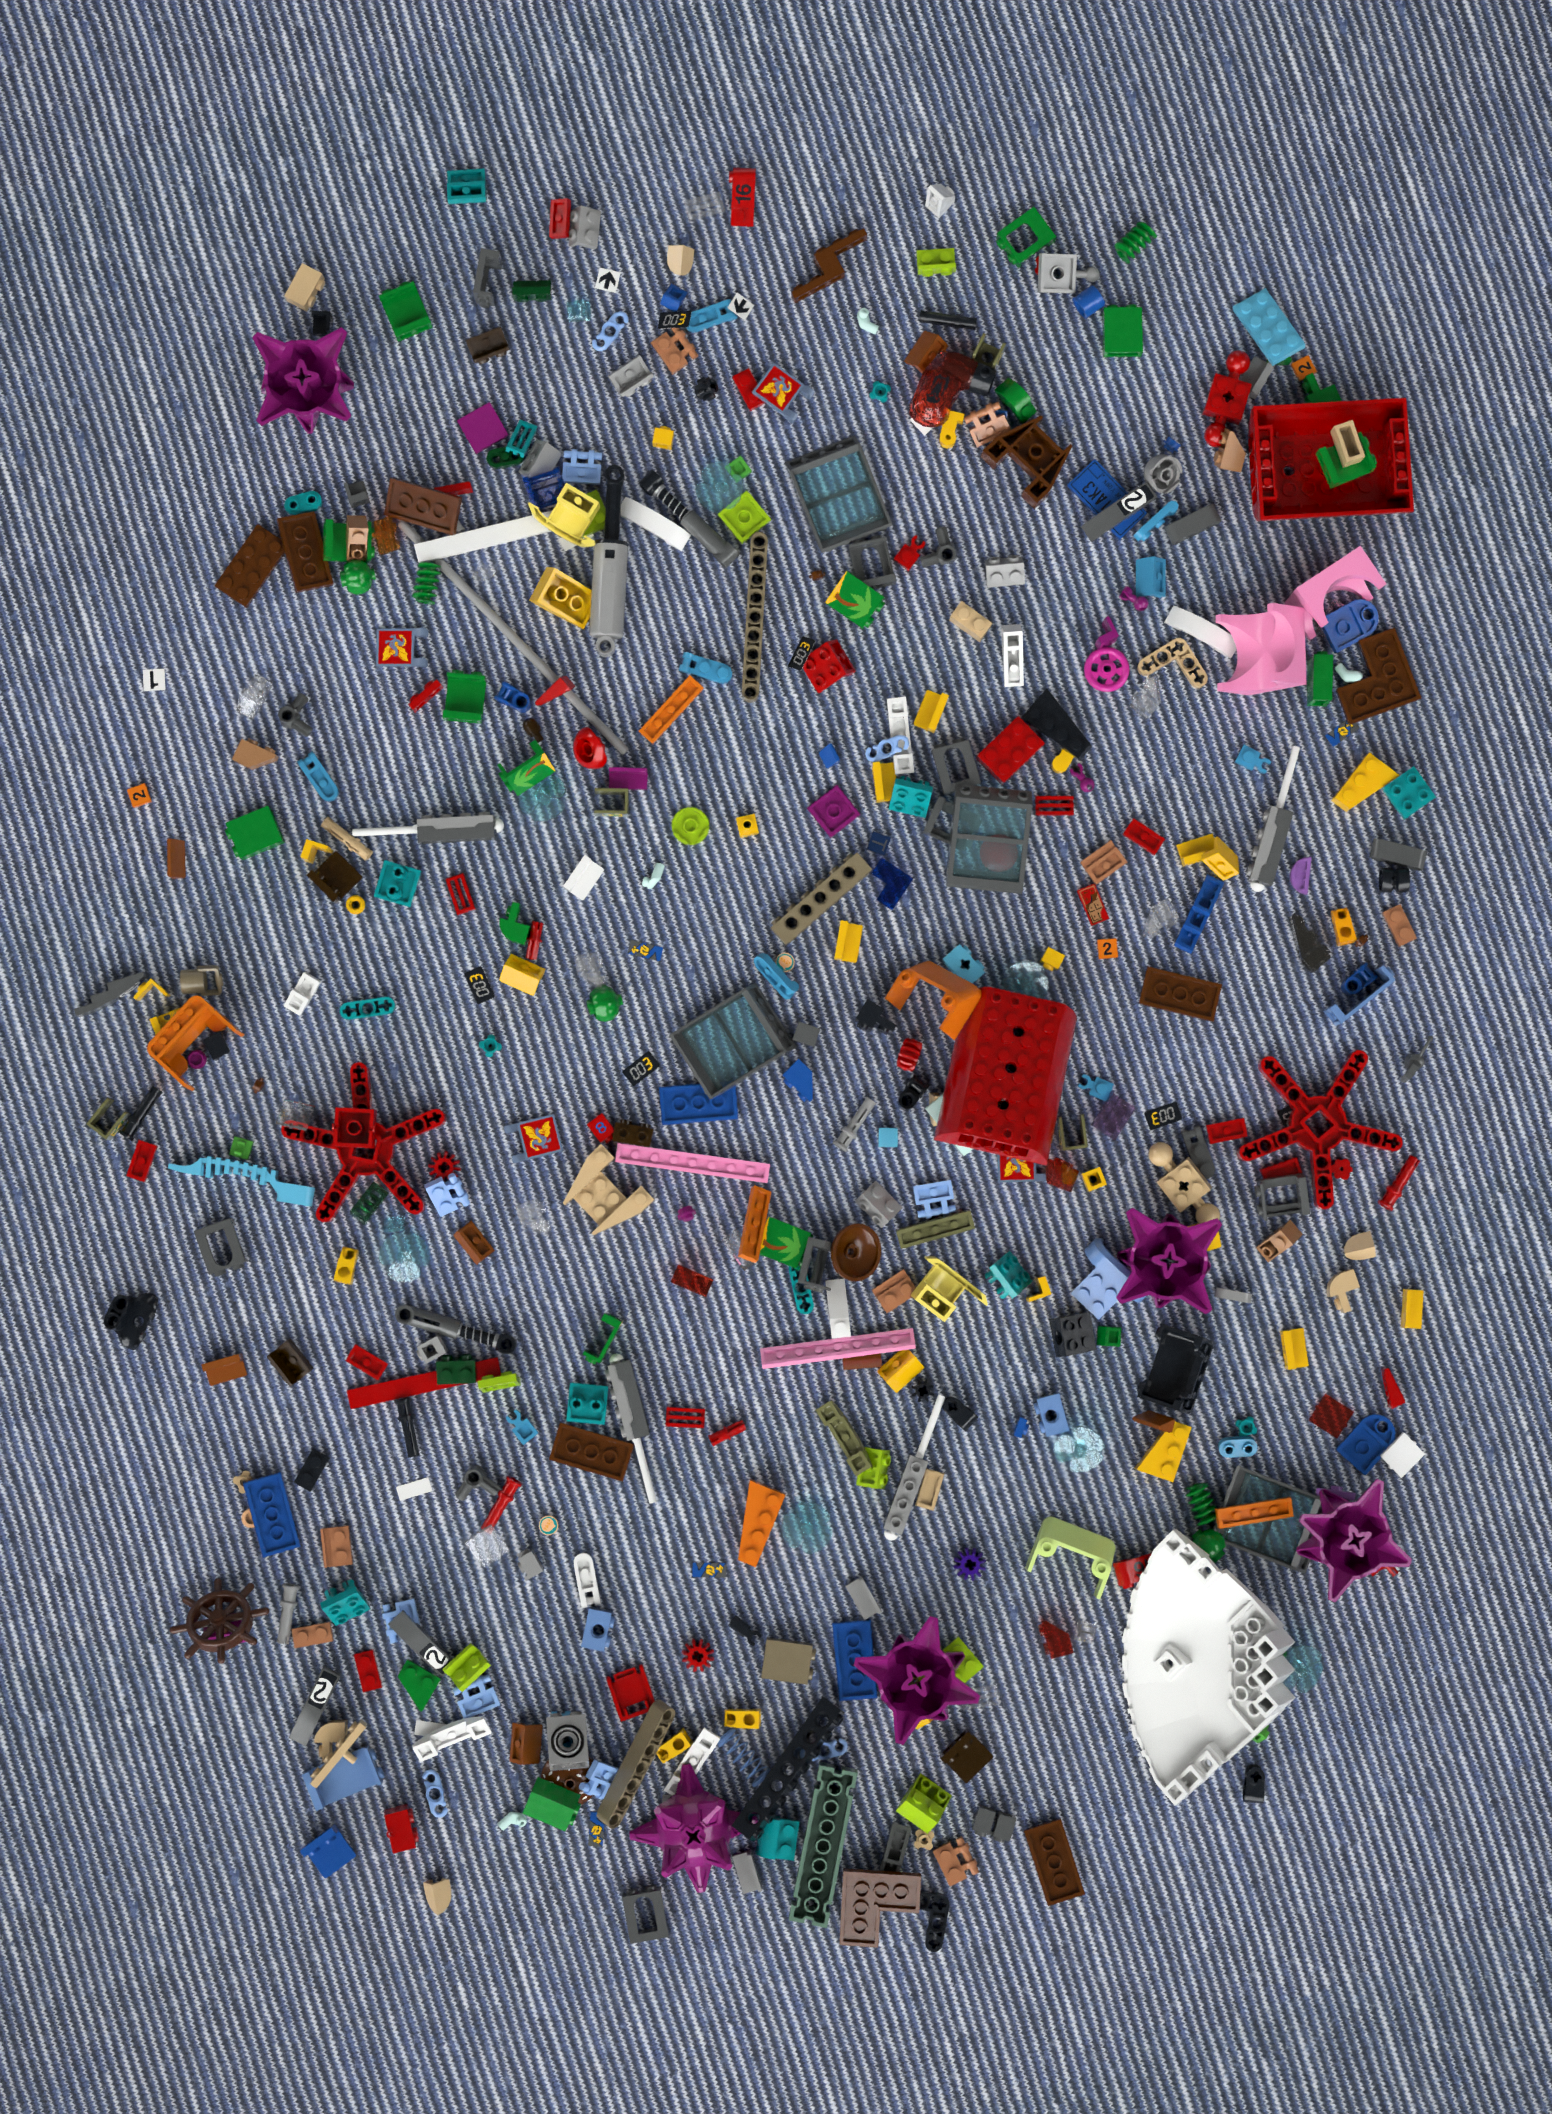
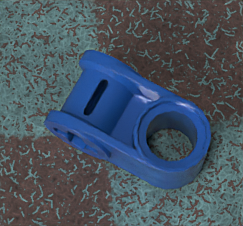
M504 681L501 683L502 687L498 695L494 696L496 701L521 713H526L531 709L532 703L528 695ZM526 699L527 703L525 706L519 707L517 705L518 701Z
M1365 962L1341 983V991L1347 996H1352L1376 980L1378 975H1374L1368 967V963ZM1348 982H1353V983H1354V985H1355V990H1354V991H1350V990L1348 989V987H1347V983H1348Z

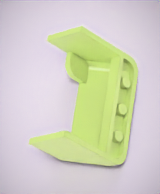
M1052 1516L1045 1518L1039 1529L1025 1569L1031 1572L1037 1555L1050 1557L1055 1553L1058 1545L1094 1559L1091 1570L1099 1578L1093 1595L1100 1599L1112 1568L1116 1549L1114 1542L1107 1537Z

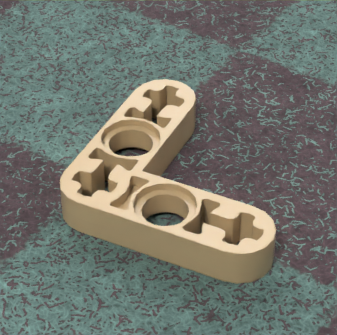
M1182 638L1170 641L1144 657L1137 665L1140 675L1149 676L1176 660L1189 683L1194 688H1202L1208 681L1206 672L1187 642ZM1175 643H1177L1178 645L1182 644V651H1174L1172 653L1174 657H1172L1169 650H1172L1176 646ZM1160 652L1166 653L1167 661L1160 662L1157 659V654ZM1151 657H1153V660L1156 663V665H1158V667H1155V664H1153L1149 668L1150 671H1147L1146 669L1142 670L1143 663H1145L1146 665L1151 663ZM1184 659H1192L1194 662L1193 667L1186 668L1183 664ZM1196 667L1198 668V670H1196L1195 672L1197 676L1203 677L1201 681L1202 684H1200V682L1195 683L1194 680L1196 676L1194 673H1192L1191 675L1189 674V672H1192Z

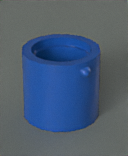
M1090 285L1072 299L1075 308L1085 319L1105 306L1102 295L1093 285Z

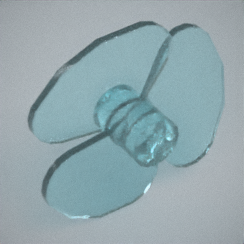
M718 461L709 464L703 469L701 474L703 481L706 483L698 484L695 489L699 502L706 509L714 513H720L723 508H734L741 499L743 492V479L740 475H732L727 480L731 474V466L728 463Z
M549 775L539 782V786L537 783L522 793L519 797L521 811L524 814H530L534 821H548L556 818L564 810L565 805L561 800L552 798H560L566 793L563 781L556 775Z
M1022 960L1010 965L1009 974L1014 978H1004L1001 981V989L1044 999L1050 982L1048 977L1043 975L1045 970L1042 965L1034 961Z
M397 1232L384 1241L380 1248L378 1259L383 1265L393 1263L387 1269V1275L390 1279L409 1283L419 1278L421 1271L417 1265H428L430 1254L425 1241L417 1234L410 1233L405 1237L402 1233Z
M1075 1427L1073 1429L1074 1439L1069 1434H1062L1058 1437L1054 1444L1055 1457L1059 1462H1068L1072 1458L1069 1463L1070 1471L1074 1473L1087 1472L1095 1468L1102 1461L1103 1454L1101 1451L1104 1450L1105 1443L1100 1435L1091 1428Z
M800 1502L795 1508L798 1517L794 1513H787L783 1517L782 1535L789 1547L797 1548L802 1543L804 1553L813 1554L821 1551L828 1545L832 1537V1529L825 1525L829 1522L830 1515L819 1504Z
M1300 1645L1292 1647L1288 1650L1287 1657L1290 1660L1288 1662L1294 1667L1295 1671L1283 1683L1290 1690L1297 1682L1298 1691L1306 1693L1316 1685L1321 1677L1323 1665L1319 1661L1322 1655L1320 1651L1312 1646Z

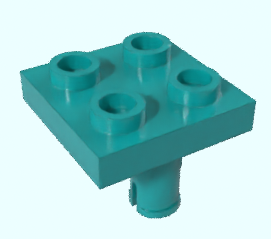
M1414 766L1382 788L1403 820L1436 798Z
M901 776L899 779L896 778L888 810L926 818L933 787L930 786L928 781H925V785H923L924 780L914 783L911 782L909 777L906 778V781L904 780L905 776Z
M384 860L373 897L411 908L422 871Z
M1011 1251L1005 1253L989 1267L990 1271L985 1273L986 1279L993 1276L988 1280L989 1283H994L997 1279L1002 1286L998 1287L996 1292L997 1294L1003 1292L999 1296L1002 1299L1008 1295L1013 1299L1033 1282L1029 1273L1023 1269L1017 1257Z
M570 1382L566 1421L605 1425L609 1386Z
M352 1579L347 1580L348 1585L345 1581L342 1583L344 1591L337 1594L336 1588H330L331 1593L327 1589L324 1592L327 1600L320 1602L322 1610L335 1626L344 1624L347 1620L360 1616L371 1609L368 1601L356 1588Z

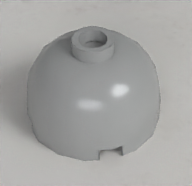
M1161 454L1154 456L1146 463L1144 468L1145 482H1148L1156 492L1165 494L1172 492L1181 481L1179 480L1180 474L1183 471L1181 463L1177 458L1170 455Z

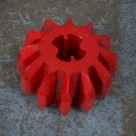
M906 1038L897 1058V1067L906 1071L915 1070L921 1054L922 1043L913 1038Z
M447 1151L444 1152V1158L438 1152V1160L434 1157L431 1158L435 1165L429 1164L428 1167L434 1168L433 1171L429 1172L430 1175L437 1174L434 1180L442 1177L444 1182H446V1177L449 1180V1174L454 1173L455 1170L461 1171L460 1167H455V1165L460 1163V1160L453 1162L455 1154H452L448 1159L449 1153ZM447 1162L446 1165L449 1166V1170L442 1173L443 1170L440 1169V1166Z
M692 1639L693 1646L686 1643L685 1647L688 1650H682V1654L687 1655L682 1658V1662L689 1661L686 1665L687 1669L694 1665L693 1672H696L697 1666L703 1672V1665L708 1668L711 1667L707 1660L714 1661V1657L709 1655L714 1653V1649L707 1650L710 1643L707 1642L703 1646V1639L699 1640V1644H696V1640ZM695 1651H698L699 1654L703 1653L700 1660L697 1657L693 1658Z

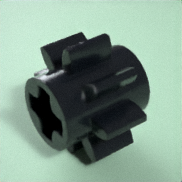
M702 377L697 380L698 385L695 386V394L699 399L710 401L716 398L715 393L718 392V385L714 379Z
M917 1379L918 1385L911 1386L915 1389V1393L912 1396L917 1395L918 1402L922 1398L929 1402L928 1396H934V1393L930 1392L934 1385L928 1386L927 1379H925L924 1383ZM925 1385L928 1393L920 1396L918 1388H922Z

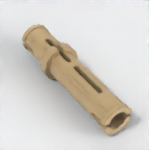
M330 817L325 818L322 822L321 827L344 843L348 850L354 851L365 861L373 854L372 850L363 845L359 838H355L336 824Z

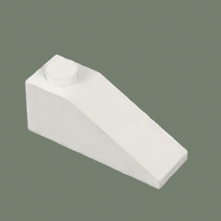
M942 184L930 185L927 190L925 206L940 218L954 203L955 193L950 187H945Z
M1001 625L1004 686H1024L1023 631L1021 625Z
M845 1279L825 1280L826 1287L831 1288V1291L826 1290L831 1338L851 1337Z

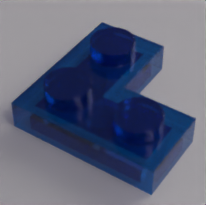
M883 858L880 859L871 873L887 884L876 901L892 911L913 881V878Z

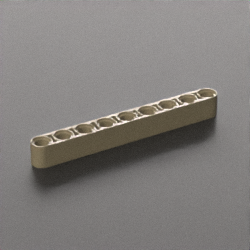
M762 532L754 533L750 543L742 697L748 703L757 701L760 688L768 539ZM760 538L765 543L762 546H756L754 541ZM756 557H760L763 559V563L755 565L753 560ZM760 576L762 582L755 584L752 582V578ZM759 595L761 601L754 603L751 601V597ZM752 614H758L760 619L757 622L751 621L750 616ZM752 632L759 635V638L755 641L750 640L748 637ZM755 651L758 657L752 660L748 658V653ZM749 670H754L757 676L749 678L746 673ZM748 689H753V690H755V692H756L755 696H753V697H748V696H746V694H745L746 690H748Z

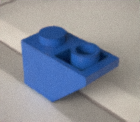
M798 1059L782 1075L785 1078L783 1082L790 1089L794 1087L798 1091L796 1095L803 1102L806 1100L811 1102L813 1100L812 1071Z

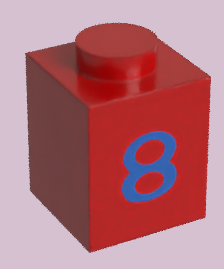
M603 1113L587 1124L600 1143L605 1141L607 1144L612 1140L614 1128Z

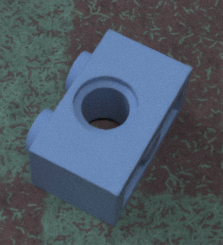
M1058 1392L1035 1398L1036 1403H1033L1036 1415L1040 1414L1041 1422H1038L1041 1434L1045 1433V1436L1048 1437L1069 1431ZM1048 1410L1055 1411V1418L1053 1420L1046 1419L1045 1414Z
M589 1607L581 1647L603 1652L605 1647H609L611 1636L608 1635L609 1628H613L615 1617L612 1616L613 1611ZM597 1624L602 1625L604 1632L596 1634L593 1627Z

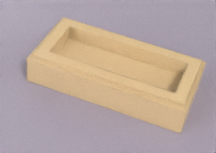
M926 1468L915 1506L934 1511L944 1473Z

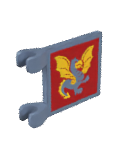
M773 363L752 391V394L783 415L790 423H794L798 415L788 409V407L799 392L810 400L814 396L815 391Z
M378 628L376 667L426 668L428 660L425 658H414L415 637H428L429 631L426 628Z
M554 1114L504 1126L506 1134L519 1131L524 1153L512 1156L511 1159L514 1164L563 1151Z
M997 1154L998 1183L1050 1181L1048 1173L1036 1174V1163Z

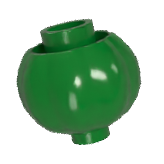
M361 559L349 560L343 566L344 571L340 572L342 587L347 586L348 592L356 595L366 593L371 588L372 580H376L374 568L370 569L369 565Z
M605 985L594 988L590 993V999L586 1000L589 1014H594L595 1018L602 1022L613 1020L619 1013L620 1005H623L621 994H617L611 987Z
M1199 1529L1192 1536L1193 1542L1210 1555L1209 1558L1214 1563L1226 1554L1223 1551L1226 1547L1225 1539L1220 1532L1213 1529L1202 1532Z

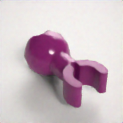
M1125 586L1119 595L1120 599L1131 601L1134 608L1138 611H1144L1148 607V600L1143 596L1137 597L1134 595L1132 589L1128 586Z
M1078 763L1080 772L1077 773L1070 769V774L1079 779L1082 791L1091 792L1095 787V783L1091 778H1087L1084 775L1083 767Z

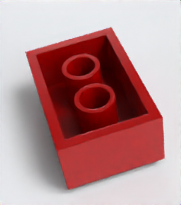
M1018 716L977 755L976 760L1003 786L1044 746L1045 742Z

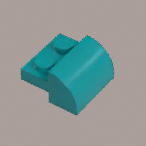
M485 168L447 171V200L449 205L487 202Z
M775 1816L770 1824H766L763 1829V1835L757 1840L756 1855L773 1860L776 1858L794 1861L799 1820Z

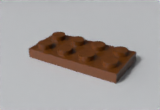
M392 477L389 482L384 515L449 535H455L462 497Z
M315 512L277 518L276 521L295 592L333 586L334 583L328 561H323V542Z
M257 524L214 586L247 608L284 556L285 551L282 540Z
M1147 966L1138 1004L1214 1022L1222 984Z
M560 1422L549 1460L623 1482L634 1444Z
M1061 1818L1024 1829L1047 1905L1051 1906L1085 1895Z

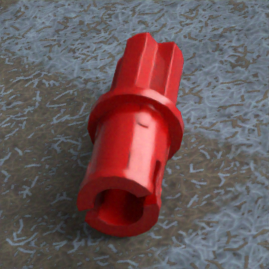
M532 921L530 936L527 938L526 958L536 960L539 944L542 943L540 939L544 923Z
M739 1420L727 1427L723 1426V1429L708 1435V1438L714 1447L727 1439L731 1440V1437L745 1431L746 1426L742 1420Z

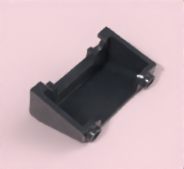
M1161 1323L1155 1333V1338H1157V1342L1160 1345L1149 1379L1139 1383L1137 1397L1190 1414L1212 1353L1213 1341Z

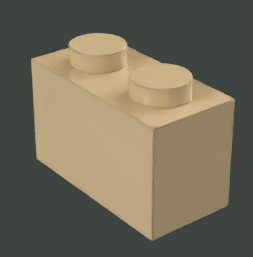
M302 263L284 295L286 301L307 312L309 307L312 308L315 304L317 292L321 291L325 285L323 274Z
M1353 420L1334 426L1330 433L1342 468L1361 462L1365 454Z
M963 601L959 603L949 621L978 642H981L992 626V622Z

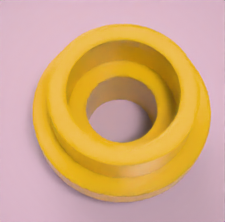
M353 895L347 899L346 908L352 914H360L365 909V901L362 897ZM354 902H359L358 908H353Z

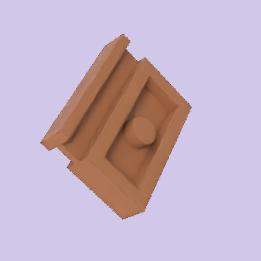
M1112 840L1080 862L1095 885L1127 863Z
M903 1269L872 1289V1292L885 1312L889 1313L912 1298L911 1294L916 1287Z
M349 1525L321 1528L324 1568L352 1565L353 1557Z

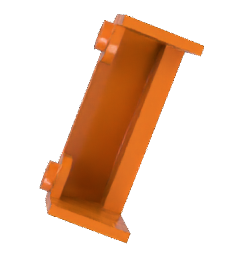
M924 961L903 970L884 999L898 1010H901L919 979L945 992L941 999V1006L949 1012L939 1029L955 1040L979 1002L981 990L975 984L931 961Z
M200 996L189 998L147 1046L149 1055L183 1087L191 1091L195 1088L182 1077L188 1069L187 1059L182 1054L207 1027L214 1032H222L228 1027L240 1037L245 1035L222 1013Z

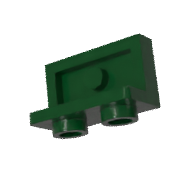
M514 281L512 287L514 301L528 302L536 300L538 302L552 300L551 281Z
M450 1354L441 1355V1358H438L436 1361L437 1385L476 1383V1356L471 1354H461L460 1357H452Z

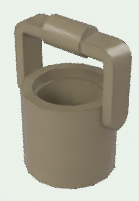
M217 965L198 966L197 969H185L180 972L182 994L201 993L202 996H210L222 993L223 978ZM206 971H215L214 976L217 989L207 990Z

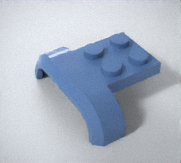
M1095 1238L1085 1248V1254L1095 1268L1070 1293L1098 1320L1118 1301L1116 1296L1131 1273L1125 1265L1108 1251L1102 1238ZM1144 1296V1297L1135 1299V1300H1133V1301L1140 1303V1302H1142L1147 1296Z

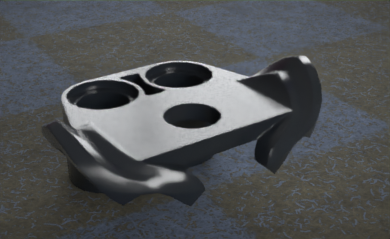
M143 1293L138 1297L117 1295L112 1300L104 1317L105 1327L114 1330L119 1335V1341L123 1346L130 1350H135L145 1338L146 1333L144 1332L150 1320H153L155 1317L158 1297L150 1293ZM125 1300L126 1306L122 1308V1302ZM141 1316L144 1321L140 1327L135 1326L134 1323L135 1318ZM117 1317L118 1323L114 1326L113 1321Z

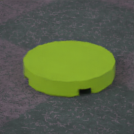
M687 807L679 810L672 820L674 837L685 845L701 843L709 832V821L705 813L696 807Z

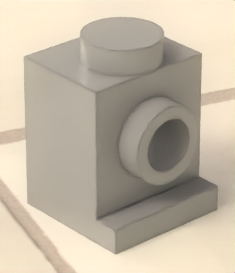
M437 1334L419 1344L416 1353L421 1361L424 1360L427 1364L445 1354L448 1349L441 1336ZM428 1346H434L435 1351L430 1352Z
M525 1549L517 1554L520 1561L517 1564L522 1573L526 1572L527 1575L524 1577L526 1581L544 1571L533 1549L531 1551Z

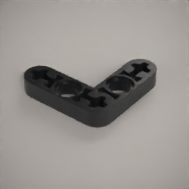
M921 1890L920 1895L926 1896L927 1902L924 1905H920L919 1910L930 1911L925 1945L929 1951L937 1952L943 1945L949 1900L944 1894ZM930 1896H932V1900L936 1902H939L940 1899H943V1902L946 1903V1905H942L941 1908H938L937 1904L932 1903V1907H928L930 1904ZM940 1918L943 1924L941 1927L935 1928L932 1926V1920ZM930 1930L937 1933L936 1940L939 1944H935V1947H931V1943L928 1942L933 1939V1933H930Z

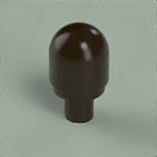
M533 718L525 719L523 729L531 738L534 737L538 743L543 741L544 738L540 733L542 730L538 722Z

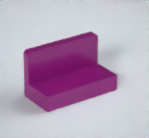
M1109 616L1105 617L1102 622L1106 634L1098 637L1095 643L1098 650L1114 644L1119 637Z
M609 767V788L647 790V768Z

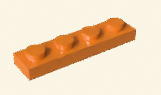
M689 675L644 724L639 733L653 745L704 690V687Z
M756 1185L751 1187L738 1257L754 1263L759 1260L771 1191Z
M1291 1497L1215 1508L1217 1528L1219 1529L1294 1517Z

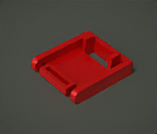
M643 1664L639 1665L640 1673H637L636 1667H632L613 1674L615 1682H612L610 1676L606 1677L621 1722L648 1713L651 1705L655 1702ZM641 1701L645 1702L646 1708L632 1713L628 1712L627 1706Z

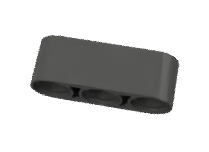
M1210 504L1167 525L1164 529L1172 545H1176L1217 525L1222 520L1214 504Z
M1374 838L1369 858L1423 871L1427 851Z

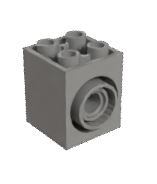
M571 1712L568 1716L554 1713L550 1714V1717H546L550 1771L589 1768L586 1715L581 1712ZM566 1742L573 1743L569 1748L563 1746Z

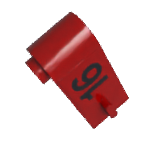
M733 167V171H729V183H732L731 226L753 227L756 168Z
M1152 1553L1114 1562L1113 1567L1118 1586H1123V1589L1134 1587V1583L1139 1582V1577L1144 1572Z

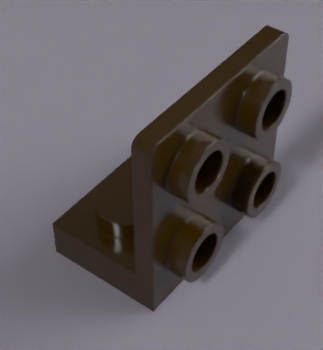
M337 851L315 872L311 870L307 874L335 904L363 878Z
M968 1728L939 1755L940 1759L945 1764L947 1763L965 1783H968L993 1758V1755Z

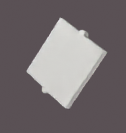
M1402 1432L1380 1457L1388 1464L1389 1469H1393L1402 1478L1425 1454L1416 1445L1415 1441H1412Z

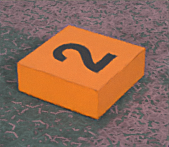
M1309 355L1291 364L1299 382L1304 380L1306 375L1316 374L1317 372Z
M145 783L127 789L133 808L152 802Z
M1116 938L1097 940L1098 959L1118 958Z

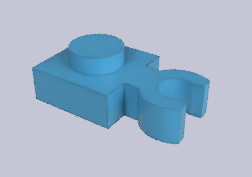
M1243 745L1235 763L1251 771L1255 766L1260 773L1265 774L1267 770L1262 768V763L1270 765L1271 761L1267 758L1260 759V752Z
M1083 1074L1081 1077L1087 1080V1084H1078V1087L1080 1089H1090L1088 1095L1107 1102L1114 1084L1099 1077L1092 1081L1088 1075Z
M516 1409L514 1412L517 1418L512 1420L507 1416L506 1420L516 1426L512 1431L524 1445L539 1432L528 1418L522 1421L521 1413Z

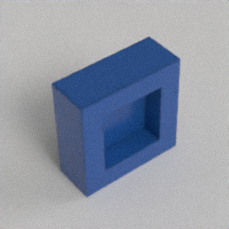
M1018 1417L1012 1435L1019 1438L1022 1437V1434L1026 1435L1029 1428L1027 1419Z

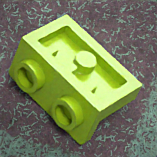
M954 248L916 251L918 275L930 277L933 274L941 273L943 276H948L956 272Z
M864 1447L872 1467L857 1476L856 1485L885 1489L888 1483V1466L891 1462L890 1450Z
M470 1643L443 1668V1671L450 1676L457 1688L463 1692L491 1665L483 1653Z

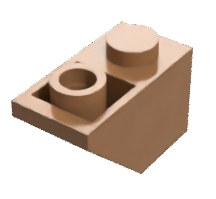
M1225 428V433L1221 432L1222 440H1219V444L1223 445L1219 446L1218 451L1214 454V465L1220 469L1241 473L1246 453L1234 432Z
M347 515L346 558L347 560L361 559L366 561L368 539L366 516Z
M248 738L247 741L241 739L232 760L254 770L278 761L279 757L272 748L265 746L263 749L258 746V742Z
M1289 1220L1261 1242L1256 1249L1269 1262L1291 1247L1303 1234Z

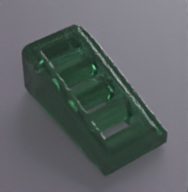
M373 1182L350 1210V1215L363 1225H366L389 1193ZM374 1190V1191H376L378 1194H380L381 1197L378 1198L377 1196H375V1195H374L373 1193H371V1192ZM369 1196L374 1201H376V1203L373 1204L371 1201L367 1199V1197ZM365 1203L366 1205L371 1207L370 1211L367 1208H365L362 1204ZM358 1209L363 1211L366 1214V1216L364 1217L359 1212H357Z

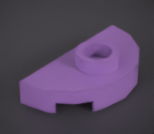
M1304 857L1298 860L1290 871V882L1293 888L1304 895H1308L1312 857Z
M1331 1485V1489H1327L1346 1500H1355L1356 1493L1343 1491L1341 1486ZM1317 1488L1316 1495L1319 1496L1320 1490L1324 1488Z

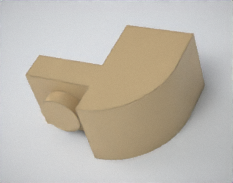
M1348 1269L1335 1274L1327 1284V1297H1336L1334 1304L1341 1313L1352 1311L1345 1292L1360 1287L1354 1269Z
M348 1720L329 1721L316 1733L314 1743H322V1745H319V1757H322V1762L329 1752L333 1754L332 1742H338L342 1736L346 1738L348 1735Z

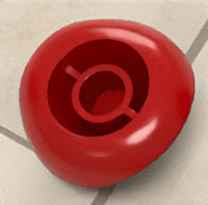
M589 727L579 730L573 742V753L580 765L588 769L602 768L607 762L605 744Z

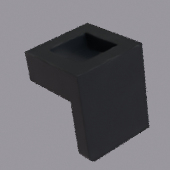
M312 311L313 335L326 336L333 332V316L331 312Z
M221 1031L203 1039L214 1061L230 1053V1049L225 1041L227 1038L224 1032Z

